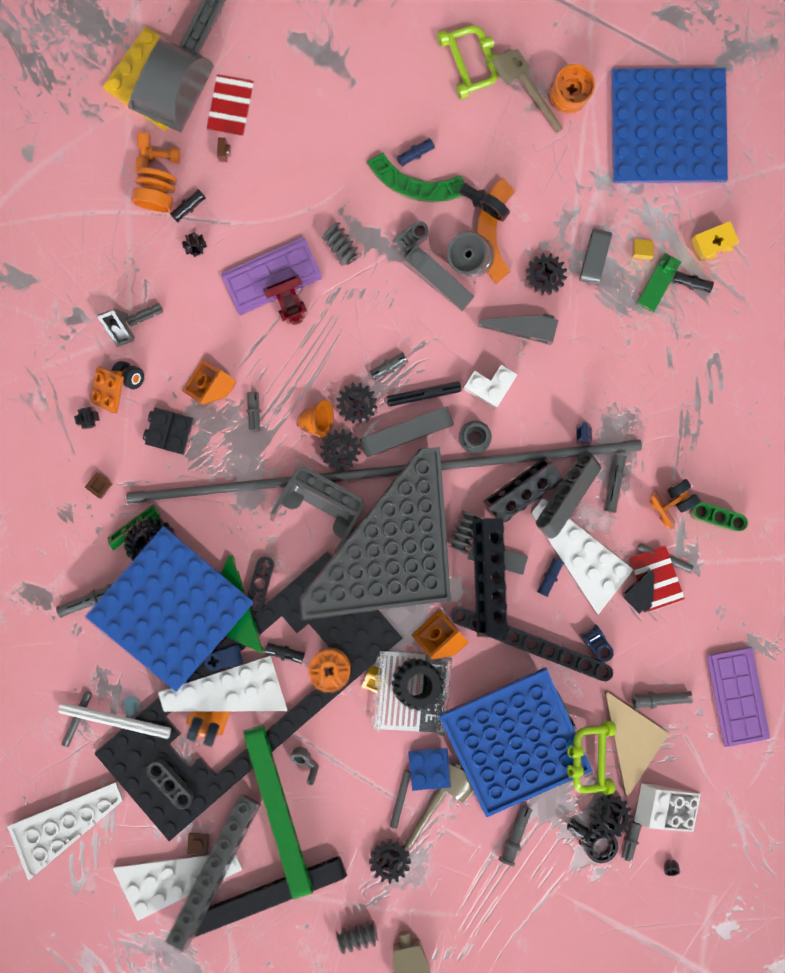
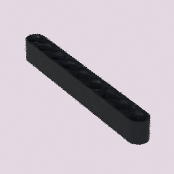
M460 606L452 609L450 617L455 624L477 632V628L472 626V621L476 618V612ZM463 611L464 618L460 621L455 620V612ZM508 625L507 635L511 632H517L518 638L516 641H509L508 636L490 637L600 681H609L613 677V669L608 664ZM529 639H535V647L527 648L526 642ZM553 646V653L549 656L545 655V648ZM570 653L572 656L571 660L566 663L563 662V655ZM583 660L589 661L587 669H581L580 665ZM602 667L607 668L605 676H599V670Z
M340 856L307 868L313 891L338 882L348 876ZM286 876L211 905L194 938L292 900Z

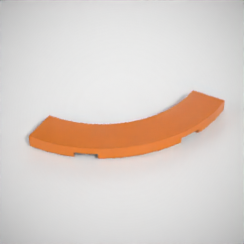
M502 177L489 194L506 204L515 193V190ZM481 209L477 234L489 240L493 246L494 262L487 273L493 282L497 284L510 273V269L503 261L497 245L496 230L498 220Z

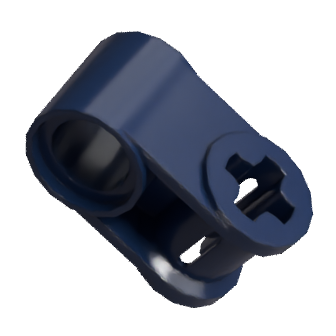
M594 624L593 628L585 634H580L597 659L607 662L613 658V648L597 624ZM606 647L608 655L601 658L599 651L601 648Z
M239 644L211 652L205 659V666L211 671L234 667L244 663ZM212 656H214L215 659H219V661L216 663V666H214L213 663H209V661L212 659Z

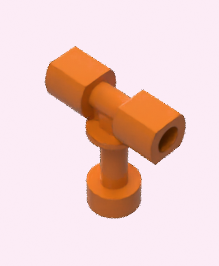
M138 132L137 147L140 150L139 157H136V172L138 168H149V161L153 162L154 158L170 159L171 163H180L181 153L179 147H171L170 151L154 150V147L150 146L151 135L145 132Z

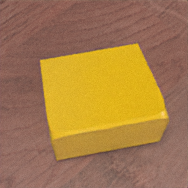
M634 239L632 258L651 260L654 256V241Z
M373 665L370 666L361 687L377 693L379 668ZM382 670L381 689L386 678V671Z

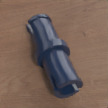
M427 138L418 145H412L409 150L397 155V160L401 167L415 159L419 160L422 155L435 149V145L431 138Z
M553 557L547 573L544 572L543 574L544 579L537 590L538 593L548 597L554 583L558 581L557 576L564 562Z

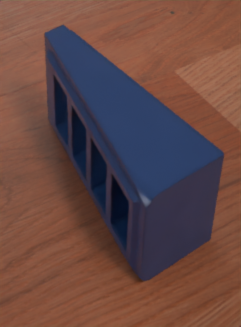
M582 422L576 426L577 444L592 443V427L588 422Z

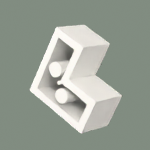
M500 365L490 381L474 371L463 390L496 409L517 374Z

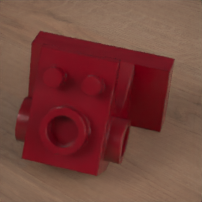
M298 274L263 288L267 299L276 295L282 309L279 310L282 321L286 320L288 324L292 323V325L301 323L303 318H305L304 313L307 312L304 302H299L294 290L295 287L302 285ZM292 294L296 304L285 308L282 298Z

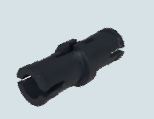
M197 189L186 200L183 199L182 203L169 214L178 223L187 214L194 212V208L203 202L206 197Z
M676 271L673 283L684 285L691 290L697 289L707 293H711L714 286V281L699 278L698 275L694 274L692 276Z
M269 642L265 650L266 655H272L281 658L282 661L288 660L302 664L305 652L290 649L289 646L283 647Z

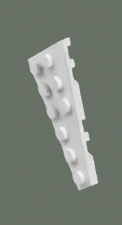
M544 498L540 500L531 512L535 521H537L548 503ZM568 519L561 532L555 538H547L598 615L633 569L570 519Z
M271 656L185 683L177 692L172 688L158 692L163 711H287Z
M117 781L7 826L28 881L124 800Z
M237 853L224 879L243 869ZM195 855L187 858L179 857L141 864L133 863L125 866H114L113 870L137 921L188 897L209 855Z

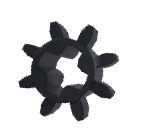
M195 232L185 235L186 241H183L182 245L185 248L186 254H191L194 257L204 254L203 248H206L207 244L204 241L203 235H198Z
M92 407L77 410L78 415L74 416L76 425H81L82 429L96 427L95 421H100L98 412L93 411Z

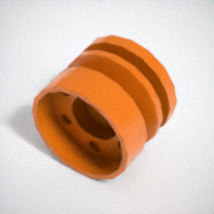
M570 64L562 68L549 90V97L553 107L565 114L576 113L581 110L594 93L595 78L589 69L579 64Z
M138 168V177L135 179V182L141 187L133 189L131 202L147 210L169 213L172 208L173 198L168 194L175 192L174 186L177 184V178L159 169Z
M327 647L321 649L314 655L309 665L308 674L313 685L325 692H333L342 688L350 676L351 664L349 657L338 648ZM332 666L334 674L329 673L327 675L325 667L329 668Z

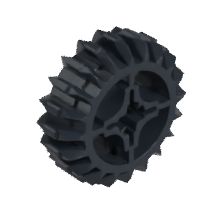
M154 516L151 520L145 517L143 522L137 520L138 525L131 524V530H127V536L124 537V548L127 556L131 557V560L134 561L148 545V542H150L149 538L151 537L152 540L157 534L152 531L159 532L165 526L174 534V528L170 527V524L164 522L162 518L156 520Z

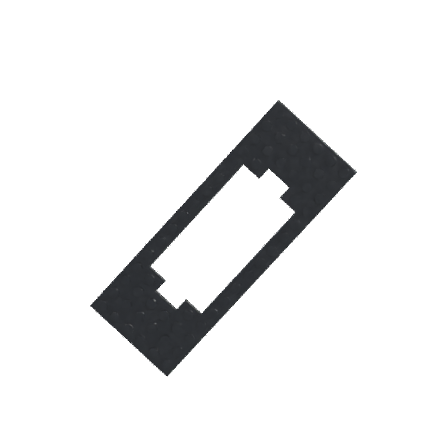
M328 551L252 616L259 636L281 616L296 633L309 623L328 647L342 650L349 657L351 664L350 676L342 688L333 692H325L315 688L266 731L272 752L379 660L380 651H389L403 639L379 610L301 619L299 599L332 559L333 556ZM228 637L212 652L239 644L242 651L247 646ZM212 656V659L209 661V663H213L214 666H216V663L219 661V659H215L214 656ZM204 660L185 683L215 674L219 670H209L206 668ZM332 666L327 668L330 673L334 674ZM159 697L134 719L171 728L169 738L123 728L94 754L166 839L171 841L253 769L248 748H246L217 774L202 757L189 767L170 744L181 735V732L167 717L172 711H163ZM154 760H165L194 793V799L189 807L178 809L149 778L147 768ZM154 765V771L158 774L162 773L161 767ZM166 781L168 787H175L174 781ZM180 794V800L188 802V797L185 794Z

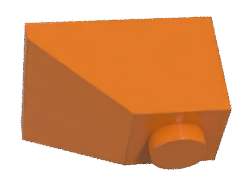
M202 359L182 392L201 404H206L227 397L237 381Z
M440 610L411 635L432 660L454 656L469 643Z

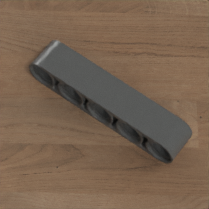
M444 407L361 438L360 441L366 457H370L453 426L454 423L448 407Z
M583 452L579 455L538 517L536 526L547 538H555L561 532L600 472L601 465L592 453Z

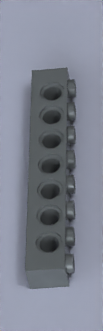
M246 795L239 796L165 943L181 952L189 948L261 803Z

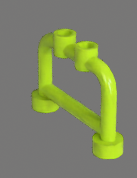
M470 25L448 33L446 30L437 32L440 46L450 45L463 83L456 85L460 100L468 98L469 93L491 86L497 81L499 73L491 59L499 55H493L491 48L494 47L493 39L491 36L486 37L483 29L476 25ZM470 33H475L478 36L480 47L486 57L487 66L491 70L489 78L473 84L455 39Z
M611 720L603 721L599 726L580 728L574 736L573 746H569L567 749L568 756L573 758V765L568 766L567 774L570 778H573V785L580 793L601 792L604 795H609L615 792L614 781L611 778L605 779L606 737L614 736L616 733V725ZM598 734L597 784L583 786L581 784V776H583L584 770L581 766V757L584 755V749L581 746V740L584 735Z

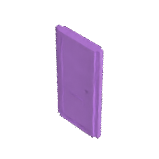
M305 237L221 273L239 315H243L277 299L276 295L267 299L263 288L297 274L301 279L302 285L295 287V291L323 279Z
M753 647L706 655L724 747L770 739Z

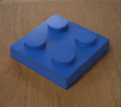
M448 748L408 751L412 791L451 788Z

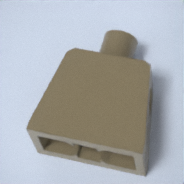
M409 931L399 933L400 943L393 945L394 973H431L421 941L419 939L411 940Z

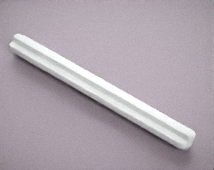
M61 703L58 712L61 714L162 738H169L171 734V728L68 703Z

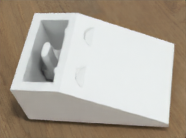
M641 783L634 821L650 829L694 832L701 794L656 784Z

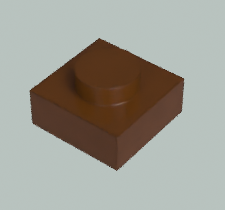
M218 137L217 158L219 162H227V156L231 155V145L228 144L226 138Z
M96 472L85 488L99 499H102L113 483Z
M189 833L187 854L207 855L209 834Z

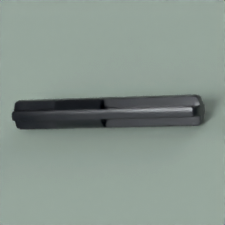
M457 381L387 396V403L391 407L459 393L462 388L460 382Z

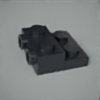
M155 407L154 411H150L148 415V422L151 423L149 430L145 429L143 434L145 445L184 455L194 418Z

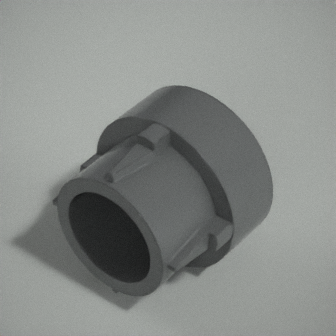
M470 421L461 428L458 439L463 450L471 454H478L489 447L492 435L487 424L481 421ZM473 432H477L480 435V441L477 443L470 440V434Z

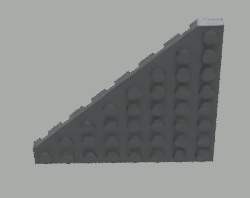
M440 447L422 448L415 453L300 597L301 619L451 601Z

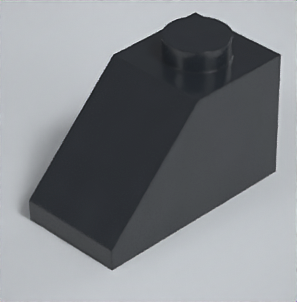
M650 568L622 593L623 598L639 614L642 611L644 613L652 607V602L654 601V573Z

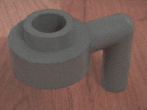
M299 747L293 749L290 757L291 761L296 765L310 768L306 783L314 785L319 765L310 759L311 754L306 748Z

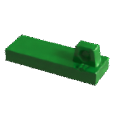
M664 253L636 304L653 313L679 268L681 261Z
M155 504L108 536L109 546L115 550L125 543L126 531L131 530V524L138 525L137 520L143 522L145 517L151 520L153 516L156 517V520H159L161 516Z

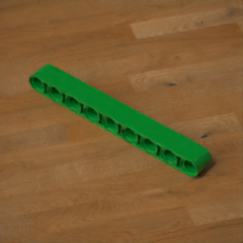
M263 725L244 730V738L292 898L295 900L313 894L311 880L266 730Z

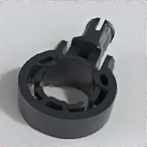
M468 183L461 187V195L472 200L474 207L479 206L493 218L503 222L510 214L509 209L504 203L493 195L486 193L484 189L478 191L468 185Z
M575 819L570 820L572 825L568 823L567 830L583 840H579L578 843L584 847L586 854L592 861L607 863L615 857L618 851V842L615 836L612 838V844L608 834L602 836V830L596 832V827L593 825L589 826L591 829L589 830V828L584 827ZM601 838H606L609 845L603 853H600L601 857H599V854L594 852V845Z

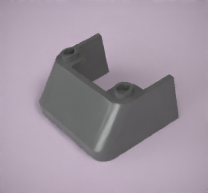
M300 467L295 470L270 512V520L274 521L282 506L294 510L301 505L303 500L336 518L333 524V532L341 538V541L334 552L335 555L350 535L364 508V502L359 496L309 468Z

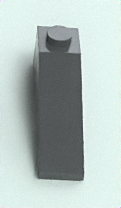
M417 245L404 258L403 265L462 312L474 298L464 286Z
M543 314V316L479 320L477 327L551 345L559 320L554 319V316L549 314Z

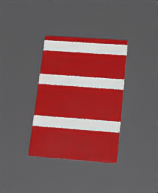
M217 74L206 129L243 136L254 81Z
M666 546L651 550L655 554L645 552L629 558L636 579L642 576L649 568L654 573V601L648 611L685 599Z

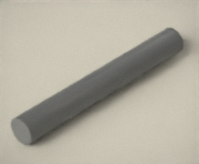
M641 543L638 545V551L655 554L651 551L653 548ZM670 556L674 566L688 572L692 571L693 565Z
M85 691L79 706L87 708L92 693ZM73 717L61 744L62 746L69 747L82 718Z
M404 770L390 827L394 829L398 827L411 777L409 770Z

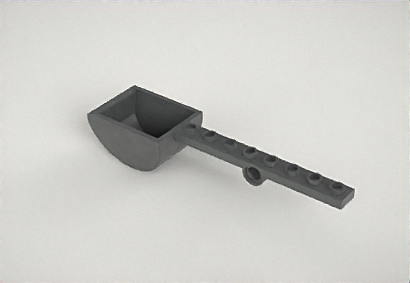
M202 0L180 46L162 37L159 38L133 89L128 103L129 109L176 131H183L214 68L213 63L209 59L199 54L226 0Z

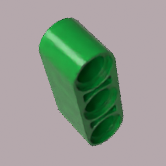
M698 503L689 509V514L693 519L730 531H743L748 526V520L744 515L707 503ZM699 506L704 511L701 517L696 513V509ZM717 512H719L722 515V519L720 522H717L715 520V514ZM735 518H738L740 520V525L738 528H736L733 525V520Z

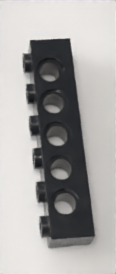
M503 518L473 519L477 637L508 636Z

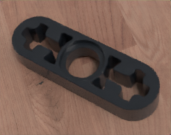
M261 557L256 563L248 597L251 600L255 598L256 594H252L253 590L258 593L263 592V596H258L260 605H256L254 608L252 604L250 607L251 611H258L264 606L274 569V561L270 557ZM265 560H268L270 568L265 570V574H269L268 578L264 575H257V572L262 573L263 567L260 566V563L265 562ZM258 578H262L266 582L263 589H258L255 586V581Z

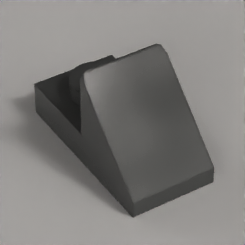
M114 308L98 314L97 318L115 345L120 347L133 342L135 336L125 322L128 314Z

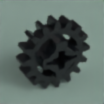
M542 253L540 259L535 256L534 262L530 261L528 264L531 268H527L525 271L530 274L525 278L531 281L528 287L534 286L533 292L540 290L542 296L545 291H547L548 295L552 294V290L557 293L559 291L558 286L563 287L564 283L562 281L567 279V276L563 275L567 272V269H562L564 261L559 263V257L557 256L553 259L552 253L548 257H545V254ZM540 264V270L534 272L535 267ZM544 271L550 274L548 278H546V275H542ZM559 276L557 282L552 285V279Z
M352 383V388L345 386L346 391L339 392L342 397L336 399V401L340 402V405H337L336 408L342 409L339 415H346L345 421L352 419V424H354L358 420L362 424V419L369 421L368 415H375L372 409H377V406L373 404L377 401V398H372L375 392H368V385L362 388V383H359L358 387H355V384ZM354 391H360L357 395L349 394ZM366 396H368L370 400L369 407L364 402ZM358 399H360V404L362 405V407L356 406V408H354L352 400L357 401ZM345 400L349 403L350 406L348 411H346L344 407ZM362 411L365 413L360 416H353L356 412Z
M342 429L341 434L334 430L335 435L332 436L328 433L329 439H322L325 445L320 446V449L324 450V452L320 453V456L326 457L323 461L324 463L330 462V469L336 466V471H339L340 467H343L344 471H346L347 465L354 467L352 462L359 461L356 455H361V452L357 451V448L361 447V445L355 444L358 438L352 439V432L345 435L344 429ZM336 438H343L341 442L335 443L332 441ZM349 442L353 445V453L348 450ZM344 446L343 449L348 455L345 453L337 455L335 447ZM328 447L333 451L331 459L328 455ZM342 458H347V459H349L348 461H346V462H344V463H337V462L339 461V459H342Z
M613 794L608 795V798L604 795L601 796V800H595L597 806H591V809L594 810V813L590 814V817H594V821L591 824L597 825L596 832L602 830V836L608 834L609 838H614L615 835L620 837L622 836L621 832H628L626 826L632 825L628 821V819L633 818L632 815H628V812L632 809L625 807L627 801L620 802L621 796H616L614 799ZM613 813L614 817L610 819L609 815Z
M391 839L388 840V844H385L382 840L380 847L375 845L376 852L371 851L370 856L373 858L369 859V864H373L370 867V871H376L374 877L381 876V882L388 879L389 884H391L392 879L399 882V876L405 878L404 871L409 872L410 867L407 864H411V859L407 858L410 856L409 851L404 852L405 845L399 847V841L397 840L395 844H392ZM382 852L383 857L377 861L379 854ZM390 858V860L393 861V864L387 862V859ZM403 861L401 868L397 870L398 864Z

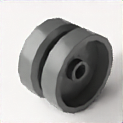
M464 232L458 234L448 246V263L459 274L470 277L482 276L489 271L494 262L493 246L489 240L476 233Z

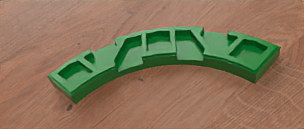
M384 152L367 161L371 171L385 186L404 197L422 202H444L464 196L460 194V189L465 184L461 175L449 180L431 183L402 174L387 159Z

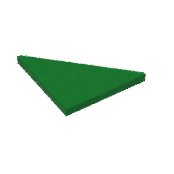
M229 555L221 574L245 594L241 576L235 564V558ZM249 608L225 636L259 653H264V648L259 639V632L253 620L251 608Z

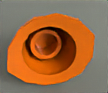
M322 400L318 404L305 409L296 421L297 426L306 433L325 437L333 426L334 412L332 404L328 400Z

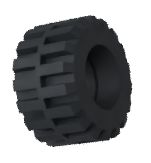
M410 659V662H403L402 667H397V673L394 672L393 674L394 680H392V685L394 688L392 690L396 695L395 697L409 709L421 711L422 708L425 710L429 709V705L434 706L436 699L440 700L441 696L439 694L440 692L443 693L444 688L441 685L444 684V681L441 679L442 675L435 666L422 659ZM416 674H424L427 678L426 689L418 695L410 694L408 691L409 680Z

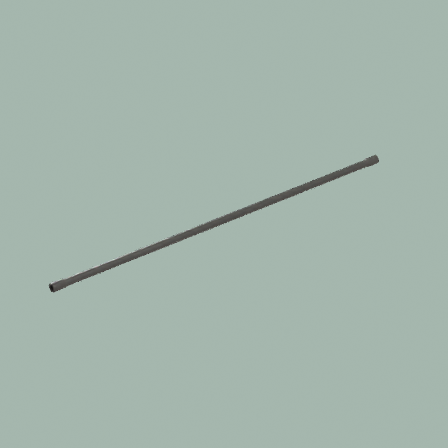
M639 439L610 444L441 461L442 470L538 461L544 457L547 459L576 457L583 452H590L592 455L642 451V443ZM406 465L319 473V475L332 482L399 475ZM292 476L155 491L127 492V502L131 504L151 500L286 487Z

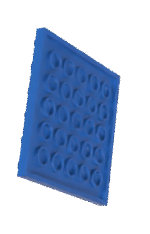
M726 68L612 69L613 183L726 182L728 180Z
M163 526L87 613L85 618L177 692L251 607L254 601Z
M546 667L439 714V718L486 818L573 780L567 774L568 766L573 765V758L568 756L567 749L569 746H573L576 732ZM585 752L581 757V766L584 770L583 775L593 771Z

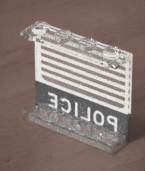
M380 651V656H377L376 667H379L378 675H375L374 685L377 687V693L373 695L375 714L371 716V726H373L375 731L380 732V729L434 732L437 735L445 736L446 730L439 718V714L448 711L452 658L444 657L432 660L427 654ZM410 659L427 661L435 666L442 675L441 679H443L444 684L441 687L444 690L443 693L440 692L439 694L441 698L440 700L436 699V704L434 706L429 705L427 710L423 708L421 711L409 709L393 693L394 672L397 673L398 666L402 667L403 662H410ZM416 674L409 680L408 691L410 694L418 695L426 689V676L424 674Z

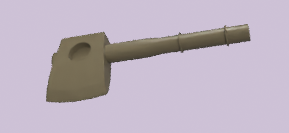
M508 49L503 54L491 59L497 72L508 85L518 78L520 79L556 133L561 131L563 127L526 73L531 67L518 49L512 51Z
M449 762L451 788H442L436 791L423 816L420 817V821L411 835H409L405 843L407 848L411 849L447 792L463 803L473 791L468 777L460 764Z

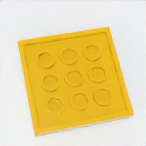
M145 26L102 88L128 106L141 71L161 36ZM140 114L166 132L168 130V126Z

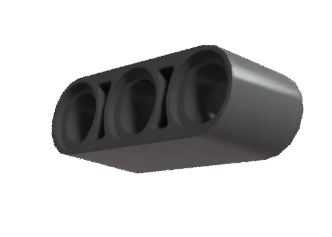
M593 228L579 281L596 286L599 285L612 232Z
M156 759L148 766L147 775L178 809L189 807L194 799V793L170 765L163 759ZM154 765L160 766L162 773H156L153 769ZM166 781H174L175 787H168ZM180 794H185L188 797V802H182L179 797Z

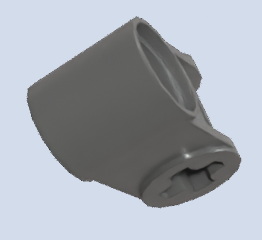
M417 221L393 239V243H397L404 256H407L415 245L419 246L428 238L427 224ZM423 228L425 233L422 236H418L415 234V230Z

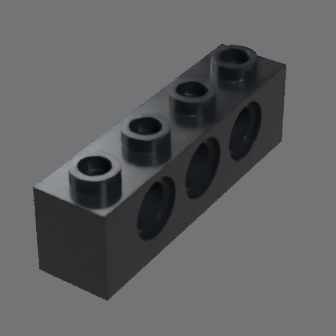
M544 457L483 502L494 518H503L504 523L509 521L519 511L526 509L533 501L540 499L550 489L557 487L563 479L554 464Z

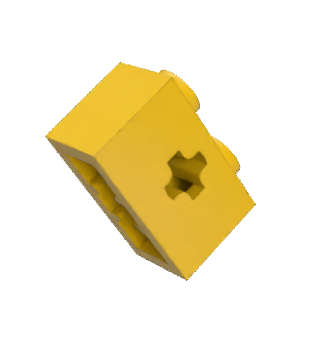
M731 221L695 235L691 242L699 261L702 259L708 261L717 257L719 252L723 251L725 254L734 250V246L739 243Z

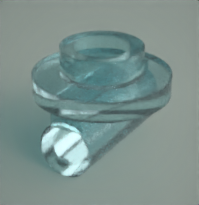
M129 696L122 701L121 708L126 717H134L140 711L141 702L137 697Z

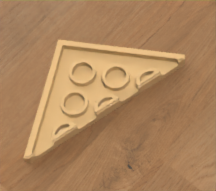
M606 691L605 697L609 717L616 725V733L613 737L624 792L629 796L669 733Z

